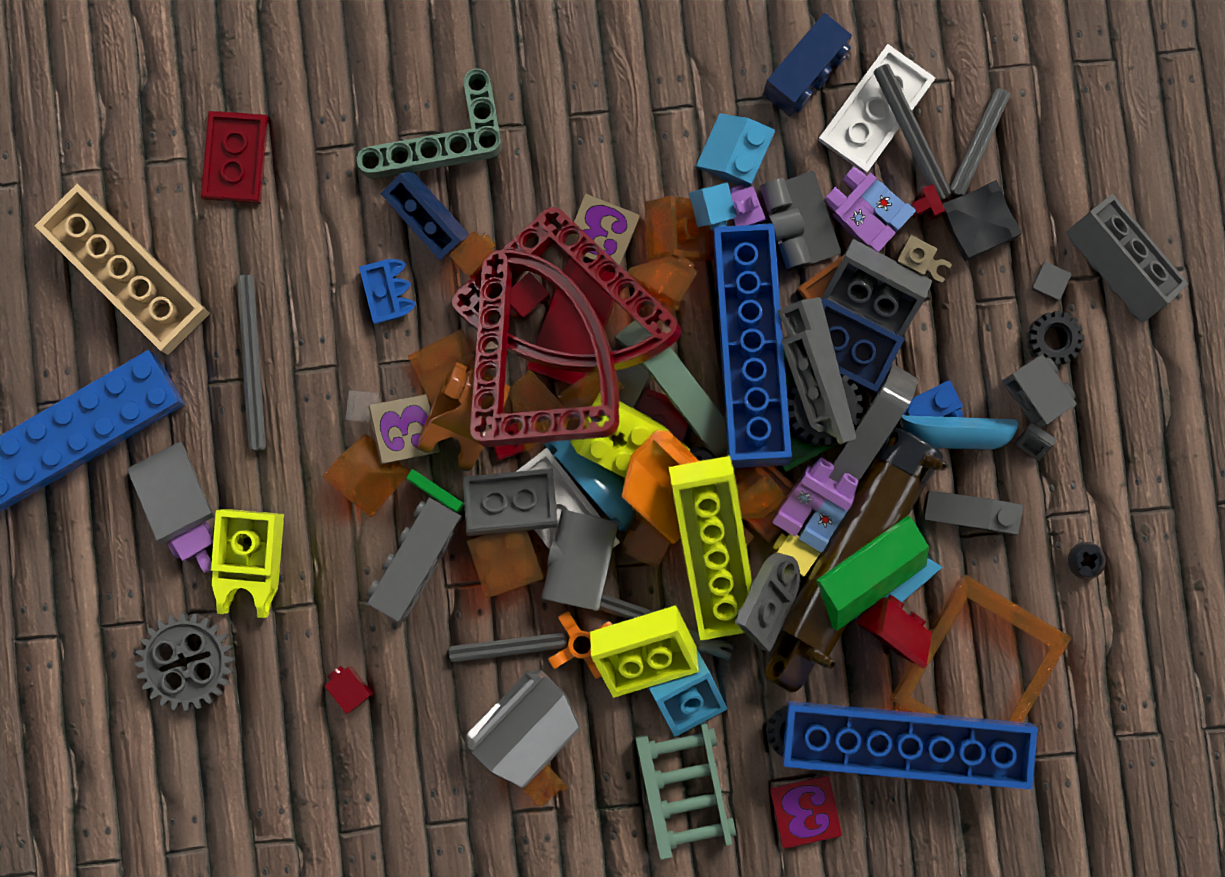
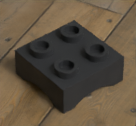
M997 180L943 204L946 211L942 216L964 262L1014 240L1022 234L1019 225L1005 202Z

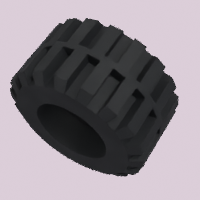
M844 374L841 376L855 429L861 421L859 420L860 415L863 414V407L860 405V402L863 400L861 394H857L856 390L858 387L856 384H851L848 381L850 378ZM795 382L787 395L789 427L793 430L792 434L796 438H801L803 443L807 445L809 443L813 444L814 447H829L838 443L837 438L827 432H819L810 426Z

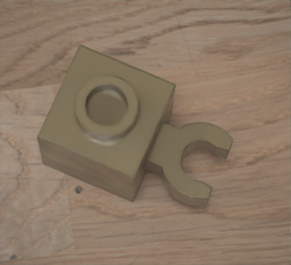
M912 235L906 241L896 262L923 276L925 272L929 273L930 278L939 284H942L945 278L937 274V268L943 267L949 270L952 266L947 260H934L933 257L937 248Z

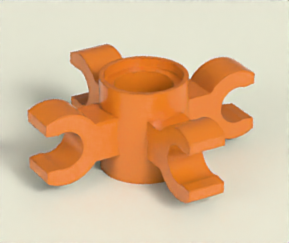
M567 611L558 618L570 636L568 647L548 660L553 668L556 669L573 657L584 659L595 679H597L601 674L591 657V648L587 653L580 654L573 646L574 640L579 636H585L591 642L590 633L581 631L570 612ZM608 621L607 623H605L597 629L612 625V623Z

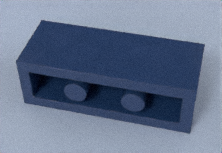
M413 171L400 173L380 193L439 260L451 257L471 238L469 233Z

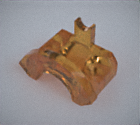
M547 764L523 790L528 796L530 795L539 807H542L560 790L564 792L568 787ZM545 790H549L551 792V795L549 797H546L544 795Z

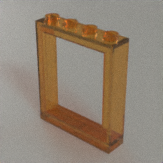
M963 575L930 629L932 638L927 666L967 598H970L1050 646L1048 653L1008 720L1023 722L1072 637L971 577ZM910 663L890 698L891 701L896 703L895 710L940 715L910 697L927 666L922 669Z

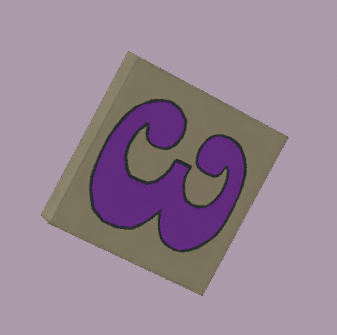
M585 193L574 223L616 263L621 265L640 215ZM569 235L565 245L575 244L578 241L579 235ZM590 251L585 254L584 258L594 261L597 257V252Z
M427 394L368 406L380 465L438 454L440 452L438 442L429 453L417 449L420 433L430 413Z

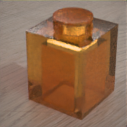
M474 230L449 256L471 279L482 269V263L495 251L493 248L496 244L485 233L480 236Z

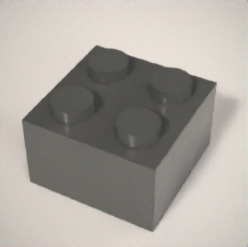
M1043 354L1002 380L1029 422L1039 428L1047 425L1077 405L1074 400L1076 395L1068 383H1062L1057 376L1059 372L1057 366L1051 358H1045Z

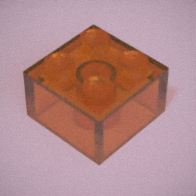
M528 530L486 534L467 541L486 599L544 580Z

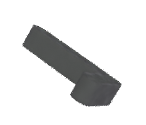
M892 364L874 400L861 418L859 425L854 429L856 439L846 442L832 462L834 469L829 476L830 479L838 483L843 474L848 473L857 478L858 481L860 480L912 401L919 381L918 378Z

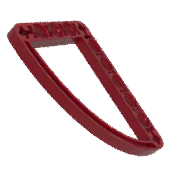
M551 207L544 210L502 249L526 252L539 257L555 243L651 335V337L636 345L613 351L612 355L616 370L629 368L648 361L665 351L680 337L681 328L675 318L559 208ZM552 219L559 222L562 227L560 231L553 224L549 223ZM569 235H579L578 241L575 244L565 245V240ZM529 238H539V242L535 247H525ZM590 251L597 252V257L593 262H583L586 253ZM501 261L498 262L496 267H492L496 273L498 265L502 264ZM482 269L463 285L452 299L454 309L476 330H478L480 297L474 291L477 289L480 292ZM513 269V270H512V282H513L524 270ZM607 269L616 270L615 276L611 280L603 281L601 279L602 274ZM497 286L491 289L489 298L494 299L502 292V287ZM633 287L635 289L634 294L630 298H620V293L624 288ZM465 300L471 302L468 307L463 304ZM643 306H654L650 316H639V311ZM659 319L662 324L671 329L669 333L661 331L656 324ZM487 320V325H488V326H493V325H494L492 322H490L489 320ZM508 333L507 351L530 362L570 372H599L595 354H574L550 350L528 343ZM492 341L493 343L499 346L498 341Z
M495 250L488 253L482 263L470 427L472 437L480 445L491 447L605 438L613 435L619 427L617 374L606 333L588 299L569 276L557 266L541 257L515 250ZM501 261L502 264L498 265L496 273L492 267H496L498 262ZM513 269L529 271L544 277L562 290L574 303L589 332L595 351L600 378L601 406L503 414ZM497 286L502 287L503 290L499 297L489 298L491 289ZM492 314H500V321L496 325H487V320ZM489 342H499L496 351L485 353V347ZM488 369H497L494 379L491 381L483 380V375ZM486 397H495V402L491 408H481V403ZM607 416L609 421L604 422V427H600L597 422L603 421V417ZM574 417L581 418V424L576 430H567L566 426L570 419ZM551 420V428L547 432H537V427L541 421ZM515 422L522 423V429L518 434L508 435V429L511 424ZM487 424L491 430L486 432V436H483L481 432L486 430Z

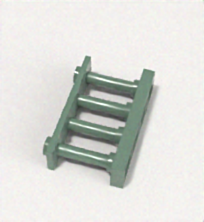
M706 722L700 724L702 733L658 743H655V740L649 741L647 735L636 737L660 859L672 857L671 849L677 848L676 845L723 835L725 844L728 846L732 845L731 837L736 836L733 818L727 819L715 764L712 747L717 746L714 728L708 729ZM705 745L708 759L707 764L661 773V770H654L652 759L658 758L660 754ZM711 775L714 788L713 794L667 803V800L661 801L659 789L664 788L666 784ZM716 805L718 807L721 822L719 824L676 833L673 830L667 831L665 819L671 818L670 815Z

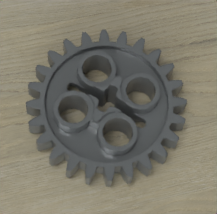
M181 613L179 621H177L174 615H168V625L163 620H158V631L153 628L148 629L151 639L141 638L140 640L146 646L145 650H136L138 655L143 656V661L135 663V666L143 667L144 669L142 673L137 675V678L147 679L142 689H153L150 695L151 699L161 696L160 706H165L171 701L172 710H177L180 703H182L184 711H189L192 702L197 709L202 708V699L208 704L213 703L211 693L218 696L222 695L223 692L219 685H229L230 682L224 676L225 674L234 673L233 669L227 667V663L235 661V657L227 656L226 653L234 647L233 645L224 646L223 644L228 634L218 636L217 632L221 626L216 624L210 628V618H205L199 623V614H193L190 621L188 620L187 613ZM194 634L200 636L202 640V645L197 651H193L189 646V639ZM164 644H169L173 649V655L169 660H164L160 655L161 647ZM207 651L211 653L210 657L188 663L187 667L180 666L165 672L160 671L161 666L181 661L184 657H194ZM202 663H206L211 669V674L206 680L201 679L197 671ZM174 672L178 673L182 678L181 686L178 689L172 688L169 684V677Z

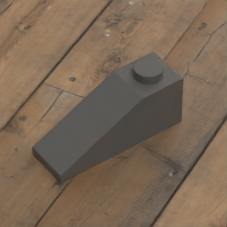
M929 490L924 520L1014 536L1019 534L1023 505Z

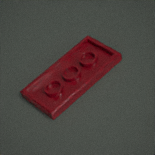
M567 259L563 272L573 280L588 299L605 331L616 301L573 260ZM604 271L601 279L609 281L615 274ZM557 287L535 345L565 353L595 354L589 332L580 313L569 297ZM530 361L526 368L531 372L583 389L589 374L549 368Z

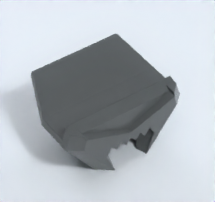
M542 670L527 671L466 734V750L490 773L524 789L575 736L581 727L566 693Z

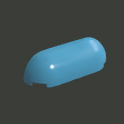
M902 415L900 418V426L903 430L923 439L935 448L997 449L1011 441L1019 425L1016 419Z
M571 440L546 442L544 444L546 448L611 521L618 523L617 528L624 533L633 523L637 510L622 497L625 482L621 477L577 454L570 443Z

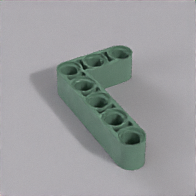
M474 68L468 71L464 77V88L471 122L470 129L365 147L357 155V164L361 172L370 179H377L409 171L416 172L496 157L502 149V141L489 75L482 69ZM475 80H483L486 83L485 87L479 91L472 90L470 85ZM480 108H487L491 111L490 116L486 119H478L475 113ZM486 136L496 139L495 145L490 148L482 147L480 142ZM462 141L466 143V149L462 153L452 152L451 147L455 142ZM427 147H435L437 154L433 158H425L422 156L423 150ZM398 152H406L408 154L407 160L402 164H397L393 161L394 156ZM370 157L379 159L378 165L373 169L364 167L365 161Z
M634 320L614 337L620 346L625 349L651 337V335ZM668 347L665 351L648 361L640 363L705 447L716 458L727 451L725 418L671 347Z

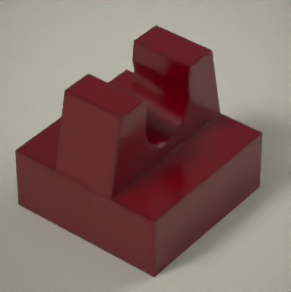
M934 184L922 188L918 194L920 200L911 204L916 210L912 215L913 218L927 213L931 221L942 216L946 211Z

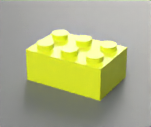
M676 605L590 632L591 657L613 698L699 672L697 647Z

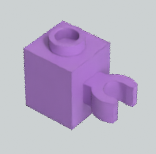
M740 185L730 189L736 218L730 219L732 225L764 224L765 216L754 187L745 188V185Z
M207 521L176 536L168 543L176 559L181 558L182 561H190L196 557L204 573L212 572V556L208 550L213 548L214 533Z

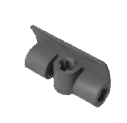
M813 170L785 180V178L775 179L760 186L769 214L767 222L768 224H774L775 241L778 242L787 271L802 268L841 253L816 174Z
M561 510L555 540L552 541L548 557V571L541 598L591 610H599L618 523L582 513Z

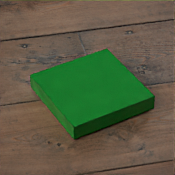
M412 469L406 477L409 482L457 514H462L465 510L463 502Z

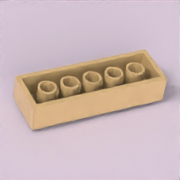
M76 184L35 225L163 353L169 355L210 314L79 184Z

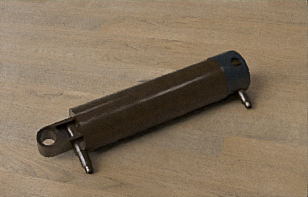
M894 427L874 457V461L855 492L851 507L830 537L827 546L817 559L781 627L785 635L766 667L765 674L769 681L793 693L803 686L815 664L829 669L835 667L836 662L830 657V654L846 625L838 631L833 629L817 579L906 516H909L924 487H927L935 471L947 469V463L942 460V453L934 446L903 429Z

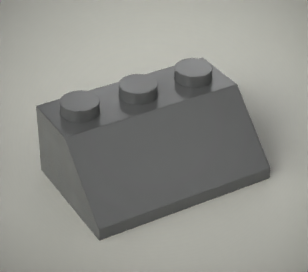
M853 239L821 300L824 297L903 337L926 299L932 280Z

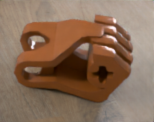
M455 363L442 381L420 433L417 449L429 453L438 441L454 437L459 440L461 446L458 456L459 467L465 471H470L483 448L472 437L470 431L475 368L471 367L466 372V366ZM485 374L483 380L491 381L495 377ZM505 384L503 408L510 390L507 384ZM486 397L481 403V408H491L495 402V397ZM487 424L486 430L481 432L483 436L486 435L489 426Z

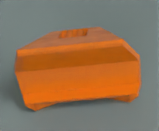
M654 431L631 455L622 497L664 537L674 544L681 538L669 467L699 462V460L669 431Z

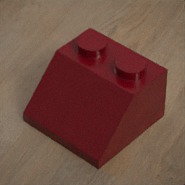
M889 595L887 598L883 597L860 615L856 623L898 656L922 669L927 666L932 633L924 627L926 623L924 619L912 611L910 614H907L902 610L904 604L892 595Z

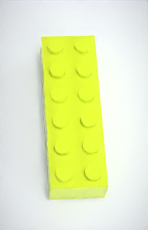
M727 456L669 467L700 641L744 633L735 621L739 609L744 605L750 592L752 579L731 458Z

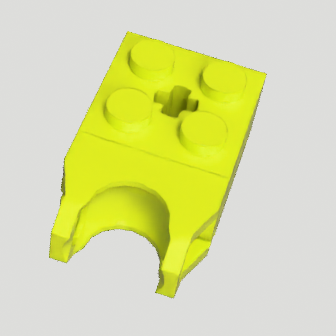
M601 391L592 406H601ZM619 401V427L614 433L615 437L571 440L570 443L577 454L626 478L631 455L654 431L669 430L651 417ZM604 416L603 421L597 423L600 427H604V422L609 421L607 416ZM682 443V444L690 451V449L688 448V446H687L686 444Z
M233 509L216 510L211 571H213L212 588L216 598L217 614L228 613L235 593L238 589L243 588L247 589L254 597L257 617L266 618L269 616L271 602L279 585L284 514ZM250 537L252 540L250 549L249 544L244 543V539Z

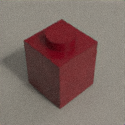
M530 272L511 288L510 315L514 319L520 316L523 321L527 320L550 299V293Z
M342 665L327 676L330 681L324 685L346 714L351 713L374 694L352 666H348L345 669Z

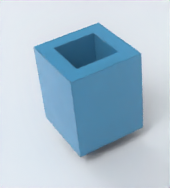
M728 182L689 192L697 227L709 225V229L714 230V227L727 226L726 220L736 218Z

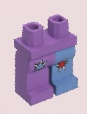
M853 167L842 179L853 192L847 198L835 187L826 196L824 202L834 212L831 217L839 222L858 242L879 252L916 210L908 203L905 204L882 182L877 180L871 172L866 176L862 171Z
M820 458L812 467L808 465L803 475L775 512L772 521L773 524L795 537L801 529L799 539L821 553L851 507L858 484V479L848 473H844L838 483L830 479L829 476L834 466L824 458ZM812 509H813V512L811 513V515L809 516V518L807 519V521L805 522V524H804L803 527H802V524L804 523V521L806 520V518L808 517V515L810 514V512H811Z

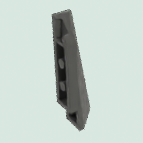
M819 297L801 300L778 310V313L790 337L781 340L810 426L819 432H827L837 438L839 444L855 440L856 434L822 300Z

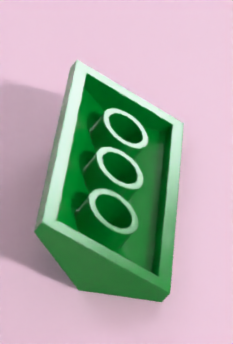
M906 516L817 579L834 630L838 631L927 566L929 546L911 517Z

